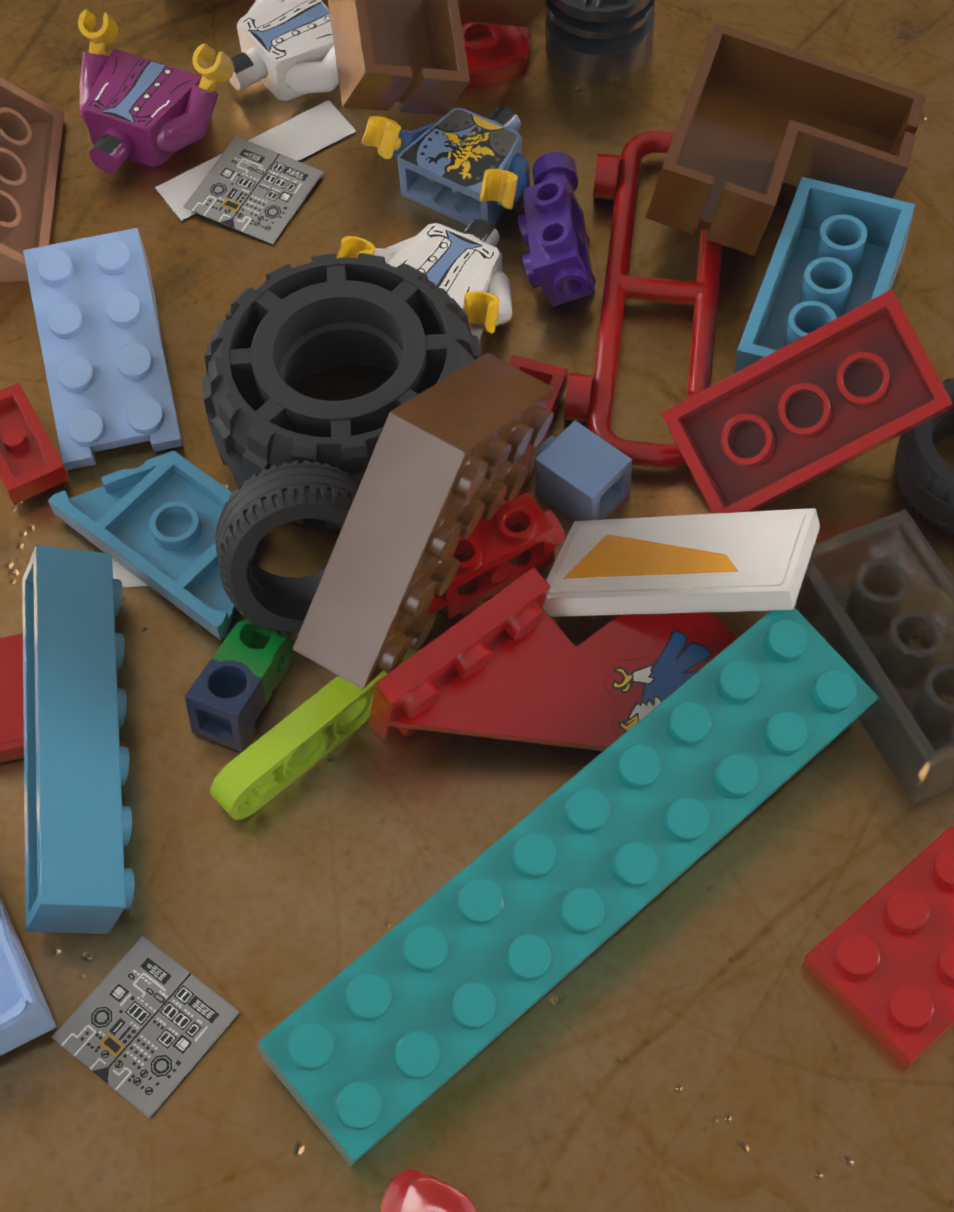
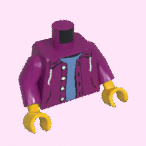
M88 9L84 10L79 16L78 27L80 32L90 40L89 53L83 52L79 98L80 117L87 124L91 141L94 145L89 152L92 162L102 171L111 174L116 173L126 159L154 168L161 166L176 151L201 140L206 133L219 95L214 91L216 84L227 82L234 73V65L231 58L220 51L215 64L212 66L216 56L215 50L208 44H201L194 51L192 58L195 70L202 74L200 76L115 48L109 56H106L105 48L112 45L118 37V26L114 19L105 12L102 28L94 33L96 25L95 15Z

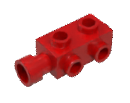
M528 492L513 499L510 503L502 501L498 510L489 521L481 518L468 539L464 540L460 537L452 557L460 561L458 570L444 594L441 596L435 594L428 612L433 614L441 609L448 619L459 613H471L481 606L485 599L503 590L534 567L538 571L555 562V547L565 542L563 528L555 514L549 509L542 511ZM517 558L528 561L523 566H513L509 562ZM462 587H471L475 590L470 595L457 594V590Z

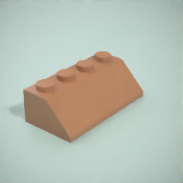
M1 77L0 282L29 281L23 250L47 246L50 241L64 113Z

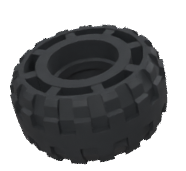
M336 253L312 256V262L294 268L290 264H286L266 274V282L256 290L252 287L246 288L231 303V310L225 315L226 320L224 319L218 323L204 355L206 376L201 378L205 411L211 434L223 465L229 467L236 484L243 486V482L246 479L249 480L255 473L259 475L261 470L265 468L268 470L273 465L278 467L282 466V463L287 462L291 464L293 461H298V463H303V461L313 463L315 461L321 465L326 463L332 467L339 468L341 471H346L361 483L389 412L481 357L478 338L473 336L470 331L468 316L454 298L452 299L443 288H436L435 283L428 280L426 274L408 264H402L400 268L387 264L383 256L359 253L358 258H337ZM341 366H372L385 369L393 374L381 387L364 396L350 400H318L295 391V388L305 379L319 372ZM300 519L294 522L306 526L310 523L311 519ZM314 519L324 521L325 527H329V530L342 529V526L334 522Z

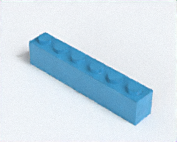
M36 545L22 578L25 928L29 932L108 934L122 912L130 909L134 897V873L131 868H124L123 847L128 845L131 836L132 814L129 806H122L121 786L125 785L129 772V751L127 747L119 746V728L123 726L125 721L127 695L125 689L117 688V671L120 670L123 663L125 642L122 633H115L114 619L121 607L122 582L120 579H113L111 553Z

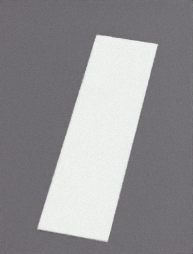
M327 100L248 141L300 161L356 132V130L336 107ZM222 154L155 187L181 221L196 214L191 210L183 208V206Z

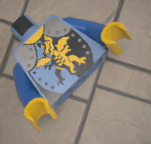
M497 106L487 118L463 108H455L439 121L412 131L401 130L397 122L383 116H370L368 119L362 144L378 147V154L384 159L392 157L398 159L401 195L468 226L474 219H482L495 227L504 208L512 209L513 206L524 205L522 189L530 187V165L522 155V137L518 133L521 127L520 119L508 107Z

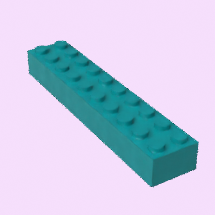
M795 607L792 610H771L258 1042V1054L351 1167L853 724L879 699L878 695Z

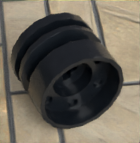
M548 0L545 3L547 8L545 20L546 50L552 63L568 75L587 81L606 82L619 79L641 68L652 54L655 0Z

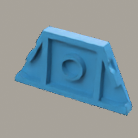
M173 450L146 460L138 468L122 469L101 477L104 485L102 487L72 498H68L66 491L54 494L48 500L54 515L103 552L111 553L115 561L218 639L222 640L228 634L236 607L228 598L221 582L215 534L221 511L232 494L230 490ZM258 544L256 545L250 556V559L252 561L254 559Z

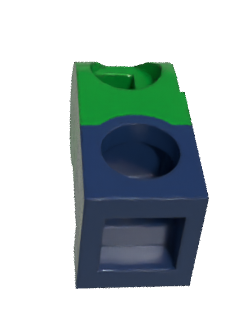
M246 620L238 622L185 695L191 732L242 753L255 735L254 723L272 696V690L279 686L289 669L294 653L293 638L273 630H266L265 627H260Z

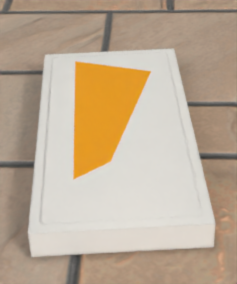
M816 508L574 521L546 580L551 587L543 609L550 617L794 609L820 528Z

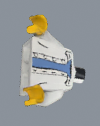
M256 0L248 13L240 18L237 24V31L242 53L231 58L234 65V73L229 79L237 91L261 80L278 100L289 101L308 93L330 92L339 84L329 8L321 0Z
M474 219L463 233L439 223L428 224L415 237L408 238L384 249L375 248L371 242L360 237L345 236L342 238L337 258H358L359 253L383 256L386 263L391 266L400 268L402 264H408L426 274L428 280L435 283L436 288H443L466 313L470 331L473 336H477L478 340L483 330L492 334L495 332L496 326L507 323L512 317L511 282L503 273L502 253L495 247L500 239L499 233L491 223L485 220Z

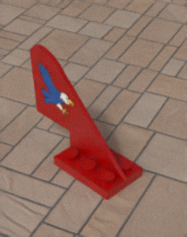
M533 567L375 683L369 724L384 743L400 731L405 737H409L419 730L604 751L738 638L712 612L618 615L575 647L543 609L551 586Z

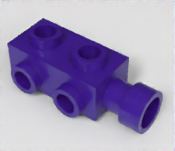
M562 152L546 153L535 161L532 167L534 186L522 189L525 213L518 216L523 239L528 248H530V253L523 255V263L528 280L533 288L542 287L552 307L595 293L594 287L596 284L588 248L590 238L586 232L583 211L574 193L578 187L576 163L570 155Z

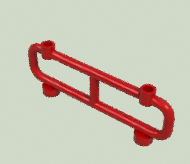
M647 131L636 135L625 144L621 156L599 153L597 155L593 198L614 200L594 371L593 375L569 373L564 409V420L587 423L588 429L631 458L632 465L654 468H672L686 464L676 442L672 444H658L625 440L616 436L611 429L625 299L694 306L686 399L711 386L723 247L719 243L705 239L708 231L701 229L697 282L628 275L641 160L650 153L667 154L675 132Z

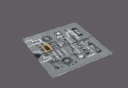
M235 136L183 208L273 244L324 171Z
M142 936L52 1038L150 1119L240 1012Z

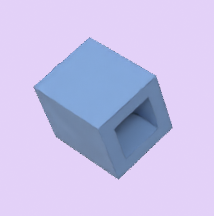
M574 421L559 436L553 435L546 439L535 455L536 494L574 521L606 519L630 495L632 459L577 421Z

